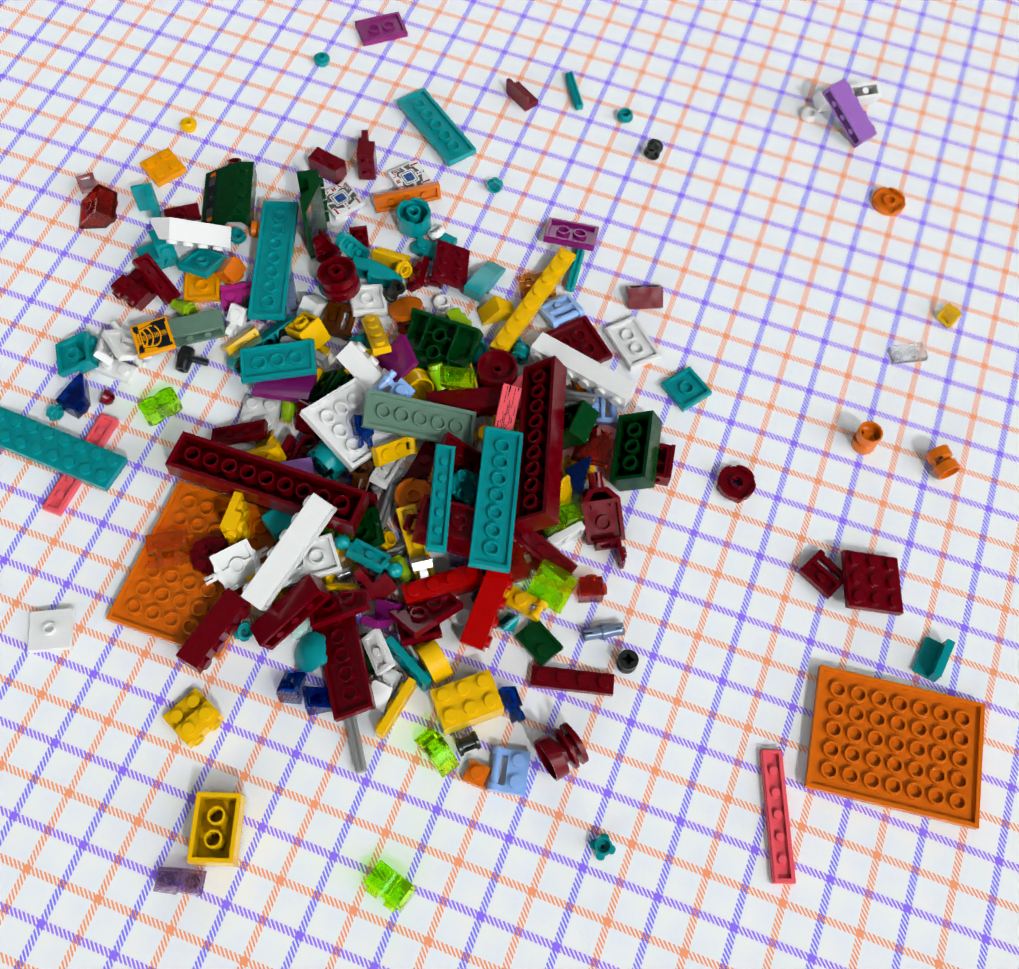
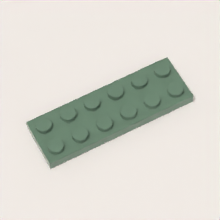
M368 388L365 392L361 427L441 444L443 435L449 432L473 448L476 412Z

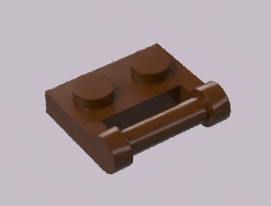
M328 301L322 323L330 336L342 338L345 341H349V338L352 337L351 331L356 317L352 315L351 305ZM349 313L345 330H342L340 327L344 314Z

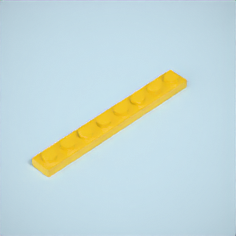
M562 247L559 249L492 341L489 350L501 349L507 352L511 350L576 259V254Z

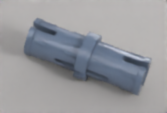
M620 622L606 626L605 624H600V627L582 629V634L585 636L583 637L584 642L601 638L602 640H607V637L625 635V629L622 628L624 625Z

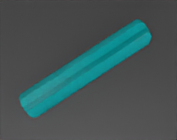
M571 71L566 72L565 79L576 110H582L584 104L574 74Z
M577 248L575 250L576 259L571 265L565 286L567 292H574L585 252L583 249Z

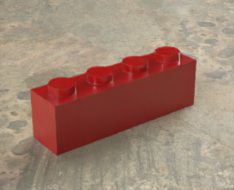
M467 564L401 585V592L407 608L408 605L415 604V606L426 603L427 599L447 593L457 597L472 592L476 587H481L484 577L481 569L468 567Z
M486 571L460 643L483 652L486 648H490L493 637L490 635L493 628L497 629L500 618L498 614L500 609L504 610L508 600L505 598L508 590H512L515 582L512 579V573Z

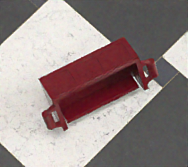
M424 494L419 514H407L403 525V530L413 535L411 542L426 545L430 505L429 494ZM451 501L447 552L469 558L475 507ZM414 518H416V525L414 530H412V523Z

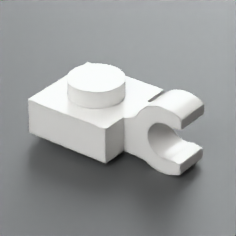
M236 303L230 304L226 317L230 324L225 330L226 335L236 336L239 326H245L248 308Z

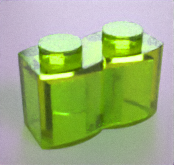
M172 387L164 388L155 396L145 398L138 404L149 426L161 423L166 417L177 414L183 408Z
M382 860L379 861L364 881V884L368 886L365 891L375 899L378 895L385 900L383 905L393 913L395 910L401 913L417 891L414 885Z

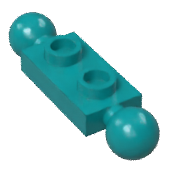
M340 534L334 539L335 547L339 550L347 549L346 556L379 574H382L384 569H386L388 575L392 578H398L402 575L403 566L399 562L390 563L392 556L358 538L351 543L349 537L344 534Z

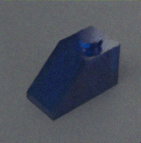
M79 373L55 399L57 404L62 406L63 411L77 419H80L83 414L87 413L91 406L88 382L82 373Z

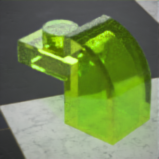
M429 728L414 739L416 745L427 756L432 767L442 778L460 765L451 748L438 731L435 732L432 728Z

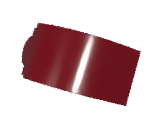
M357 563L353 566V577L358 584H362L360 589L365 588L368 591L369 599H383L398 589V581L389 576L386 569H384L382 574L376 573L372 576L362 564Z

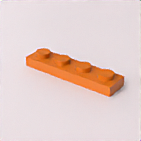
M436 181L373 195L375 211L380 213L397 209L399 203L405 199L409 201L412 200L411 198H420L426 202L441 199L440 184Z

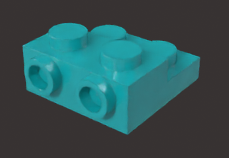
M85 330L56 344L58 375L64 378L77 371L85 374L98 368V361L100 360L93 356L98 340L97 337Z

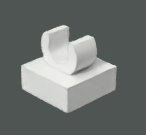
M429 555L409 559L413 572L418 571L421 579L429 577L427 568L433 567L432 559Z

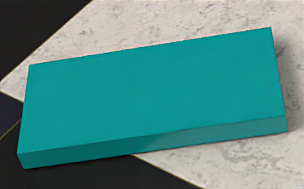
M314 339L241 348L240 371L242 384L316 375Z

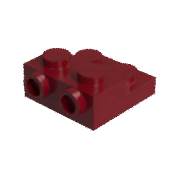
M136 268L128 276L122 274L111 285L112 294L117 299L126 301L131 308H137L140 311L157 296Z

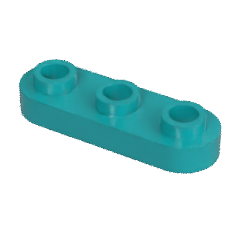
M340 232L336 236L335 244L352 259H354V256L369 257L370 251L349 232Z

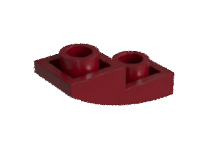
M367 225L349 227L350 234L365 247H369Z

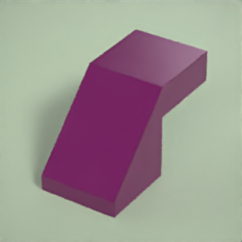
M378 598L374 614L362 615L360 623L376 629L389 628L394 621L390 618L389 611L395 609L402 611L405 603L391 598Z

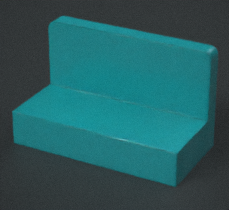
M152 183L131 186V191L139 211L151 210L153 217H161L160 205Z
M926 637L914 662L912 671L932 682L937 681L942 677L956 642L947 639L940 643L930 637Z

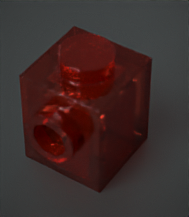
M590 574L585 577H578V603L603 601L604 595H607V585L603 583L602 576Z

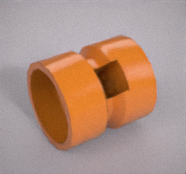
M873 421L863 422L851 440L852 448L857 453L863 455L873 452L883 437L881 426Z
M948 445L938 446L925 455L930 466H934L933 471L938 480L946 479L961 469L957 460L951 458L953 454Z

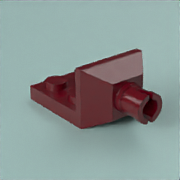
M602 471L587 473L589 488H586L577 500V505L581 506L586 545L596 544L598 540L620 537V540H626L620 497L609 487L604 486Z

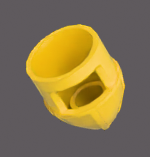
M415 367L403 378L416 390L412 395L415 399L425 401L427 399L426 392L434 391V384L428 372L420 367Z

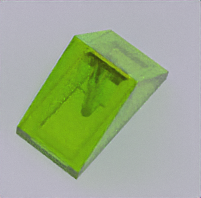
M440 366V385L444 388H474V369Z

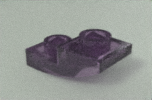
M159 867L153 891L173 895L182 893L201 896L207 871Z

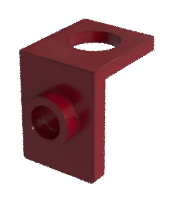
M620 537L598 540L595 551L614 548L619 569H623L627 552L625 546L622 547Z

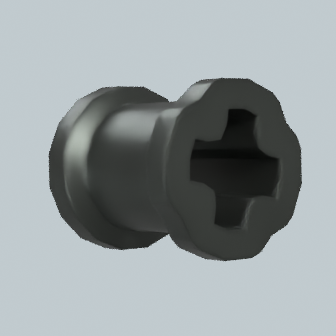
M393 280L390 287L383 291L385 299L391 303L395 302L398 296L405 292L404 284L399 280Z
M472 731L470 735L463 738H454L460 756H464L465 752L475 748L477 750L481 749L475 731Z

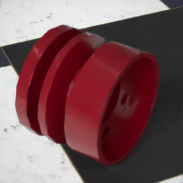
M566 722L559 726L560 730L558 728L552 730L554 740L549 735L544 734L533 742L542 764L556 781L570 773L567 763L577 769L580 766L579 762L585 764L589 761L582 740Z

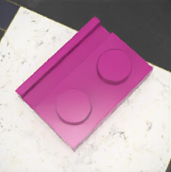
M252 282L220 286L223 310L229 311L231 303L241 305L245 297L251 293Z

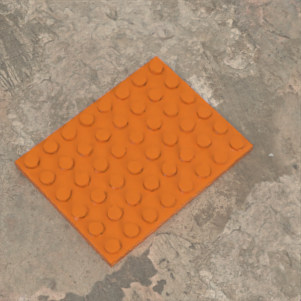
M179 480L106 619L115 624L182 647L226 591L223 584L218 580L208 586L205 584L207 581H204L203 578L207 576L196 571L191 563L190 554L193 544L198 540L212 536L225 539L219 526L232 497ZM246 502L250 510V516L247 521V525H250L248 542L255 551L265 546L270 550L275 546L276 541L264 526L261 517L269 509ZM209 553L207 557L214 555V553ZM267 555L260 558V564L265 562L268 558ZM244 585L234 591L242 595ZM229 636L225 641L223 650L220 653H216L213 658L221 660L232 636Z
M820 665L817 673L804 788L974 830L979 829L985 704Z

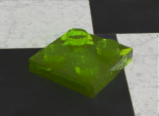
M545 558L526 593L538 599H543L548 603V608L560 614L580 578Z

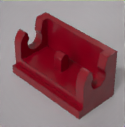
M660 443L655 484L668 486L672 474L676 445Z

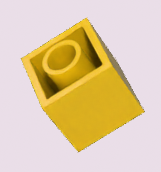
M304 311L284 328L288 336L297 341L314 339L315 350H318L331 338L320 318Z

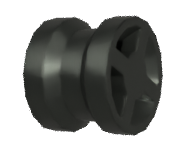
M650 139L644 150L646 158L657 160L660 152L663 150L662 142L658 139Z
M623 650L616 662L618 670L624 674L634 672L639 661L638 655L633 650Z

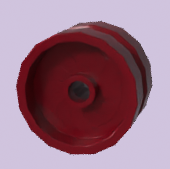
M344 256L330 257L323 261L317 270V277L323 294L330 301L345 302L354 298L359 293L361 283L356 266L351 259Z
M501 349L485 352L477 363V384L479 388L500 386L502 389L504 383L513 385L517 379L518 369L514 356Z

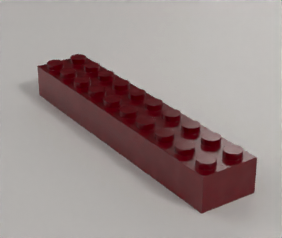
M556 356L528 365L523 370L519 432L523 433L515 526L524 534L559 524L567 368Z
M185 431L180 435L165 463L172 476L232 496L234 491L240 492L247 501L291 516L301 511L303 502L308 495L315 493L337 508V511L326 527L351 536H355L369 505L367 491Z

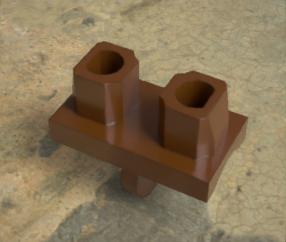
M369 459L358 467V470L348 471V474L353 475L350 486L370 491L372 483L369 482V478L375 469L372 460Z

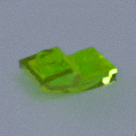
M574 503L560 506L559 524L543 530L547 536L555 534L583 519V515Z

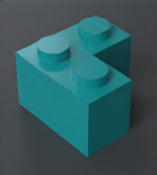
M155 230L148 231L152 243L136 248L138 256L148 252L161 270L176 265L179 262V258L174 245L166 244V240L159 239Z

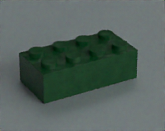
M654 410L619 415L610 482L619 492L655 487L662 421Z

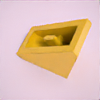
M494 296L478 309V314L484 326L508 320L515 310L512 302Z

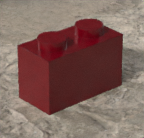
M358 141L356 157L359 179L376 180L377 156L375 141Z
M319 147L308 157L310 170L318 169L319 176H323L324 179L336 185L347 175L345 160Z

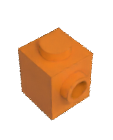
M232 256L226 258L214 274L226 285H232L244 277L243 273L247 267L241 259Z

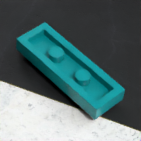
M392 636L388 637L385 641L393 659L410 678L416 680L417 686L425 693L431 687L432 680L427 670H422L417 665L418 662L412 654L408 655L404 650L405 648L402 647L401 641L395 640Z

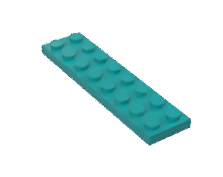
M263 201L247 315L250 320L285 321L299 211L298 202Z
M0 406V448L106 492L129 462L127 457Z
M485 426L468 567L508 574L510 572L523 433Z

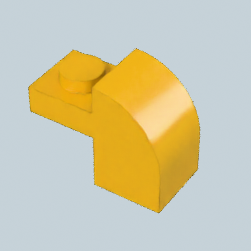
M435 640L418 643L412 647L435 685L453 675L447 658Z

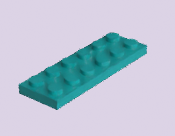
M421 88L397 100L399 108L448 167L476 154V148L425 88Z

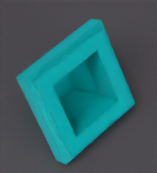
M508 612L500 618L497 628L514 632L520 617Z

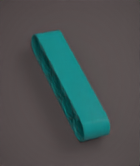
M288 314L285 321H278L242 348L263 346L267 339L269 340L268 345L281 343L280 339L283 336H288L284 328L298 315ZM282 329L283 334L279 337V331ZM239 349L227 358L226 365L230 370L241 374L240 365L235 368L236 361H240Z

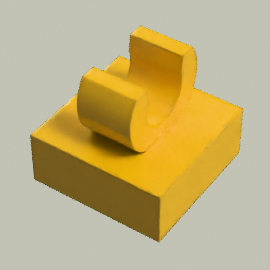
M948 303L936 318L949 329L958 321L962 314L960 313L961 310L956 306L954 307L951 303Z

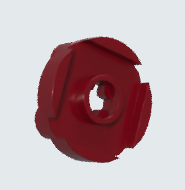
M726 466L718 476L716 488L728 500L741 503L753 494L756 488L755 477L752 471L745 466ZM732 480L740 481V486L733 485Z
M212 536L198 540L193 544L190 554L191 563L196 571L204 576H209L214 573V569L207 555L212 552L216 554L230 546L222 537Z

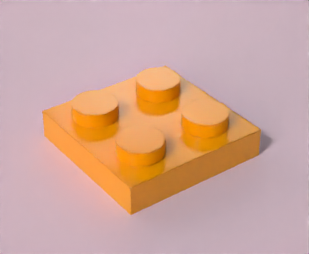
M169 148L140 162L141 168L158 188L187 173L186 167Z

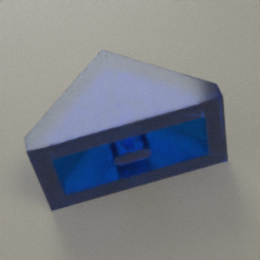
M588 456L564 469L566 474L570 476V482L577 494H582L587 473H589L593 460L592 457Z
M285 671L276 690V695L281 703L302 704L306 672Z
M302 687L305 709L309 716L332 711L328 688Z

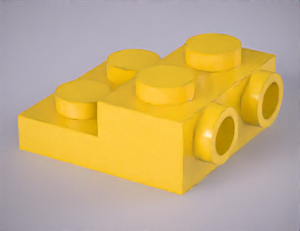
M236 491L233 493L219 526L230 546L245 538L248 540L250 536V529L247 525L250 510L243 494Z
M197 688L193 689L162 717L191 749L194 746H199L205 740V736L210 731L217 730L224 720L223 716Z

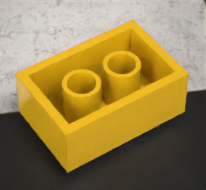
M490 669L430 690V697L444 736L504 714V705Z
M196 793L187 862L192 866L238 867L246 798L242 793Z

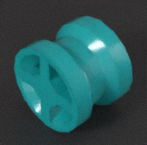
M522 342L516 343L514 351L511 352L519 365L527 363V356L530 355L531 348Z

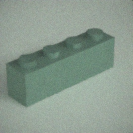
M221 308L168 320L176 347L228 336L225 334L226 326Z

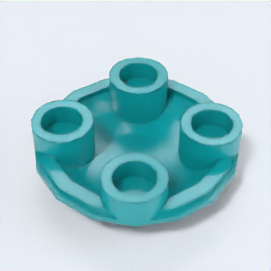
M460 469L454 473L452 493L458 503L474 506L479 474H474L467 469Z
M315 631L308 632L298 641L294 659L299 670L306 673L313 672L320 665L326 664L328 657L326 655V638L323 634Z

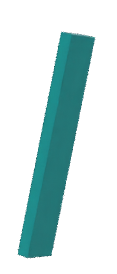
M436 444L425 551L445 554L447 551L456 446Z

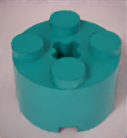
M411 198L412 200L409 201L405 199L397 206L398 231L410 238L418 239L419 236L423 238L431 228V209L423 199Z
M323 441L319 442L307 453V457H312L314 469L324 478L330 476L335 481L347 470L346 466Z

